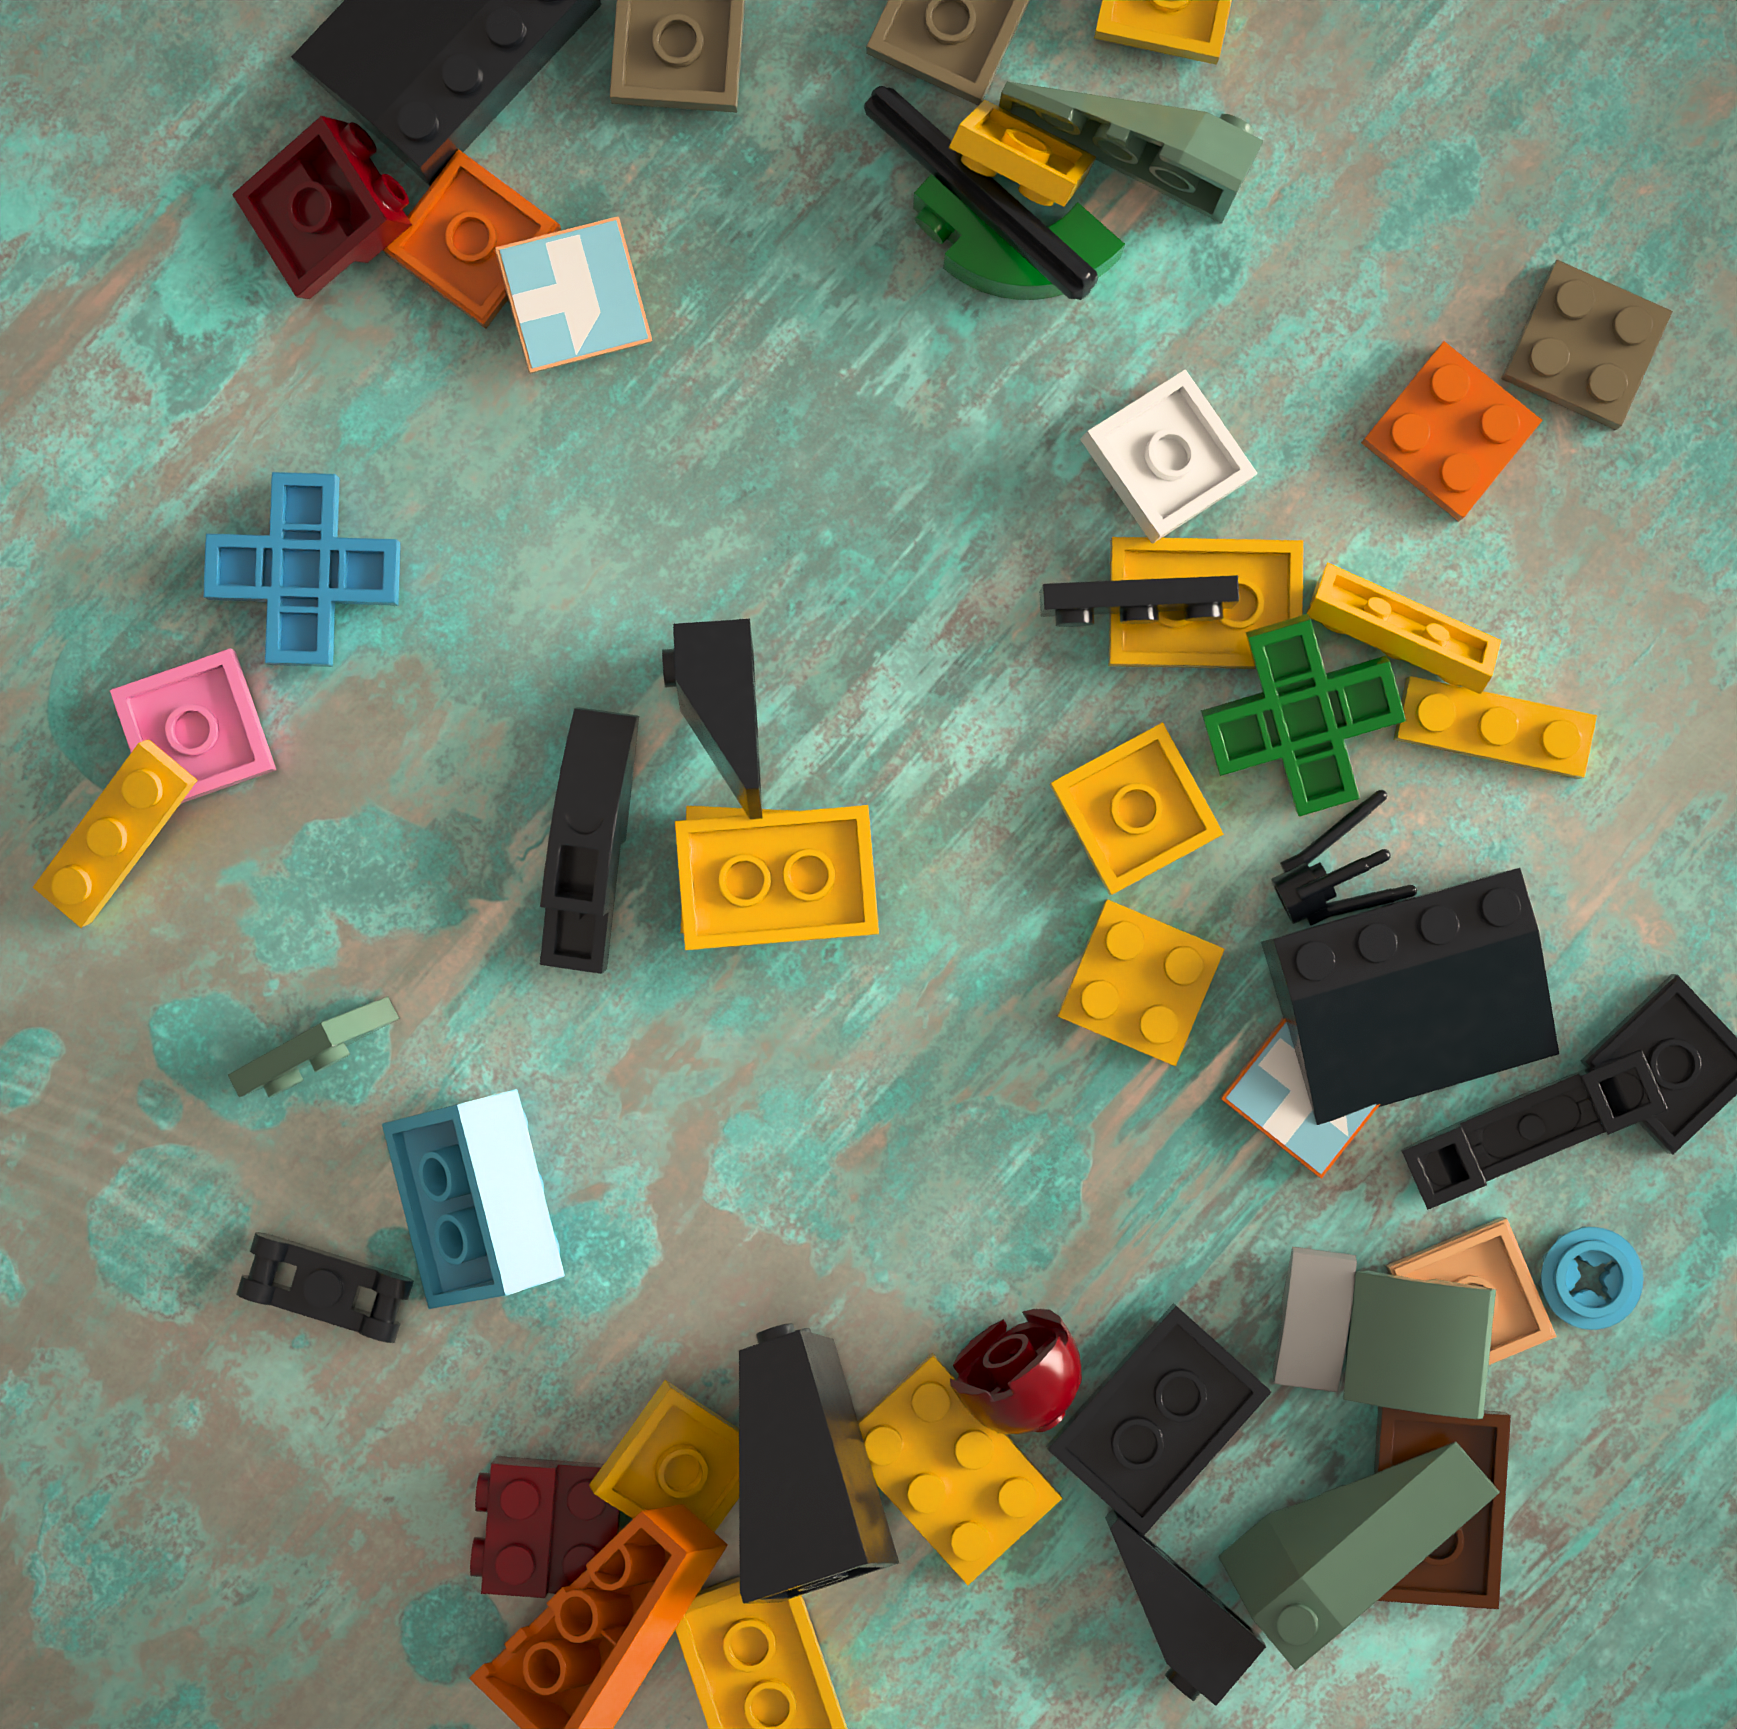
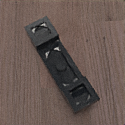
M1640 1049L1509 1099L1425 1137L1401 1151L1425 1206L1429 1210L1487 1186L1486 1182L1602 1133L1612 1134L1667 1111L1668 1108L1643 1051Z

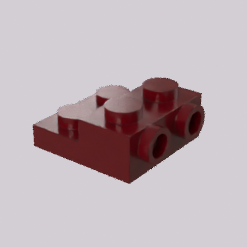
M320 116L232 194L297 298L311 299L354 261L368 263L412 226V223L403 211V208L409 204V198L405 190L390 175H381L370 159L377 151L376 145L370 135L354 122L348 124L345 121Z
M496 1456L491 1463L490 1473H479L476 1486L475 1511L487 1512L485 1538L474 1537L471 1550L470 1576L482 1577L481 1594L546 1598L548 1593L556 1594L562 1587L570 1586L587 1570L586 1564L619 1533L620 1510L595 1495L589 1486L604 1464Z

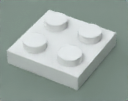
M1186 369L1094 426L1080 439L1152 544L1240 488L1258 474Z

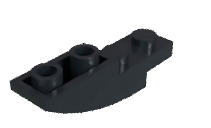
M580 707L574 708L560 769L544 869L540 907L545 908L540 965L602 974L607 970L620 846L626 841L639 724L638 715Z

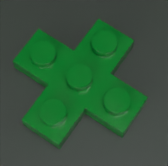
M1308 614L1245 632L1262 692L1201 710L1220 776L1281 758L1294 807L1299 817L1360 799L1344 739L1406 721L1391 662L1388 657L1382 656L1326 673L1312 621Z

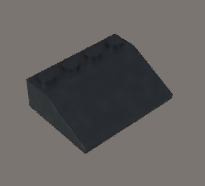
M344 0L291 57L293 61L422 180L431 186L456 151L459 149L464 152L602 4L600 0Z
M1521 868L1499 872L1261 941L1283 1019H1286L1317 1125L1339 1119L1375 1104L1379 1105V1107L1559 1055L1539 928Z

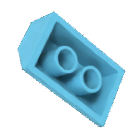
M517 1089L382 1124L428 1309L506 1296L565 1276L559 1255V1243L553 1232L544 1196L543 1180L537 1169L528 1133L527 1117L522 1109Z

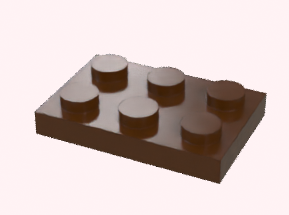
M1378 1406L1374 1474L1383 1471L1387 1467L1456 1441L1499 1490V1494L1377 1601L1499 1609L1511 1423L1510 1414L1501 1411L1484 1410L1483 1419H1468Z

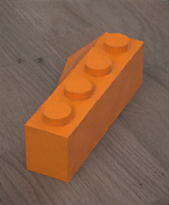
M683 1504L641 1511L586 1564L587 1570L570 1586L562 1587L547 1602L548 1607L529 1626L520 1628L504 1643L506 1648L491 1662L484 1663L469 1679L521 1729H613L728 1544Z

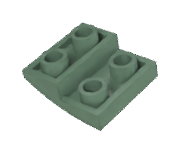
M1368 1270L1356 1272L1343 1400L1426 1414L1483 1419L1496 1289L1439 1279L1420 1280Z

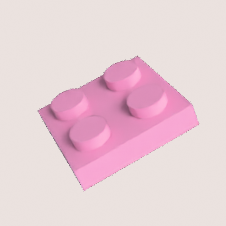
M231 648L110 690L130 752L133 751L138 743L149 739L198 780L181 803L276 771L236 651Z

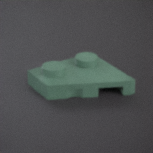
M387 996L317 1024L228 1074V1077L239 1098L262 1088L265 1089L269 1098L304 1081L299 1070L312 1065L314 1071L318 1072L350 1055L346 1046L395 1022L399 1017Z

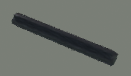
M879 86L872 91L871 97L864 104L865 113L871 120L1069 299L1082 300L1089 295L1091 289L1098 281L1096 270L992 177L979 174L965 166L961 161L963 155L949 148L951 140L897 91L885 86Z

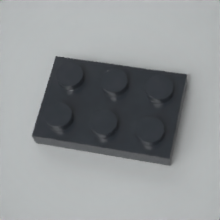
M1173 1303L1046 1447L1061 1463L1144 1536L1272 1391Z

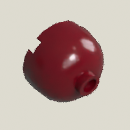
M1049 1309L1023 1311L1022 1313L1028 1322L1018 1324L1007 1332V1324L1004 1319L989 1326L968 1343L956 1357L953 1364L959 1376L957 1380L950 1378V1386L957 1397L976 1420L997 1433L1026 1434L1030 1432H1045L1052 1429L1064 1418L1066 1410L1072 1404L1082 1381V1372L1078 1348L1061 1317Z

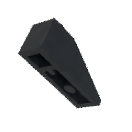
M750 619L673 624L674 649H662L665 688L677 687L681 713L749 819H763L754 649Z
M1112 1509L1105 1519L1166 1664L1171 1667L1165 1673V1676L1192 1701H1195L1202 1694L1217 1706L1266 1648L1265 1643L1257 1631L1147 1536H1142Z

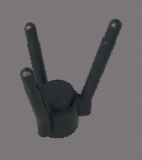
M1385 790L1376 791L1299 854L1280 862L1284 873L1272 878L1271 881L1292 924L1307 918L1310 926L1331 916L1392 903L1417 894V888L1414 885H1406L1327 903V901L1337 897L1334 886L1388 861L1391 858V854L1387 849H1381L1369 856L1362 857L1328 874L1320 862L1311 867L1308 866L1309 863L1382 804L1388 796Z

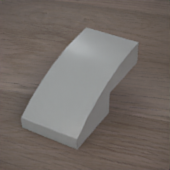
M1292 1246L1281 1302L1283 1318L1272 1370L1274 1384L1338 1392L1353 1301L1357 1265L1356 1255Z

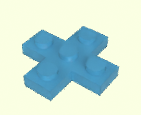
M272 472L270 535L206 534L203 597L208 600L267 602L265 663L269 665L333 667L335 604L399 606L401 543L397 539L338 538L340 478L336 474Z

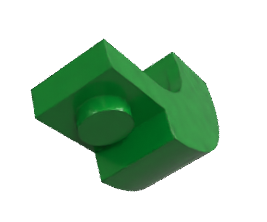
M932 174L914 192L913 209L918 212L914 219L919 227L939 244H943L947 239L953 243L944 255L943 269L953 277L974 289L1001 298L1038 300L1064 295ZM1078 202L1063 218L1048 226L1054 234L1096 270L1098 278L1121 258L1125 243Z

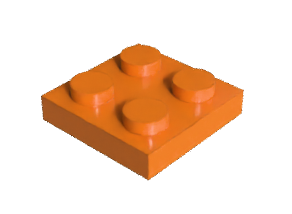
M1443 341L1361 443L1459 522L1467 515L1543 420Z

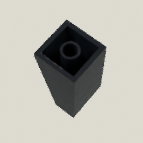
M792 1323L775 1326L757 1333L758 1344L739 1350L740 1594L743 1604L783 1602L899 1564L834 1339L811 1333L810 1328L795 1330Z

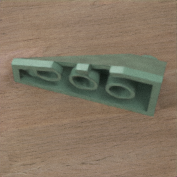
M1008 81L1000 97V108L1096 156L1095 160L1221 224L1263 144V140L1253 135L1254 129L1248 123L1230 114H1221L1218 118L1205 111Z
M1455 1441L1387 1467L1383 1471L1355 1482L1325 1491L1321 1495L1293 1506H1287L1271 1512L1218 1557L1253 1621L1296 1671L1499 1494V1490Z

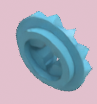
M1582 1226L1569 1233L1559 1235L1550 1250L1542 1256L1543 1266L1538 1283L1548 1303V1308L1572 1326L1588 1330L1611 1327L1624 1320L1633 1311L1640 1299L1644 1281L1641 1261L1630 1243L1613 1231L1599 1227ZM1577 1257L1592 1267L1599 1266L1600 1264L1606 1265L1612 1261L1604 1267L1605 1271L1599 1276V1281L1603 1286L1601 1290L1606 1295V1299H1603L1601 1295L1588 1288H1583L1579 1291L1574 1290L1569 1293L1576 1287L1575 1283L1581 1278V1274L1577 1269L1579 1265L1574 1258Z

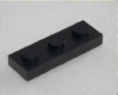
M1238 575L1043 584L1039 591L1040 616H1055L1056 626L1093 625L1094 615L1120 614L1121 624L1158 622V612L1184 611L1185 621L1223 619V609H1232L1239 602Z

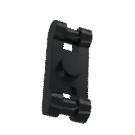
M255 1232L250 1252L255 1254L249 1275H242L236 1293L237 1296L248 1301L271 1305L349 1329L374 1340L395 1343L400 1323L395 1321L401 1300L409 1299L414 1280L281 1237ZM279 1262L297 1266L291 1287L273 1282ZM361 1286L377 1292L371 1312L355 1307Z

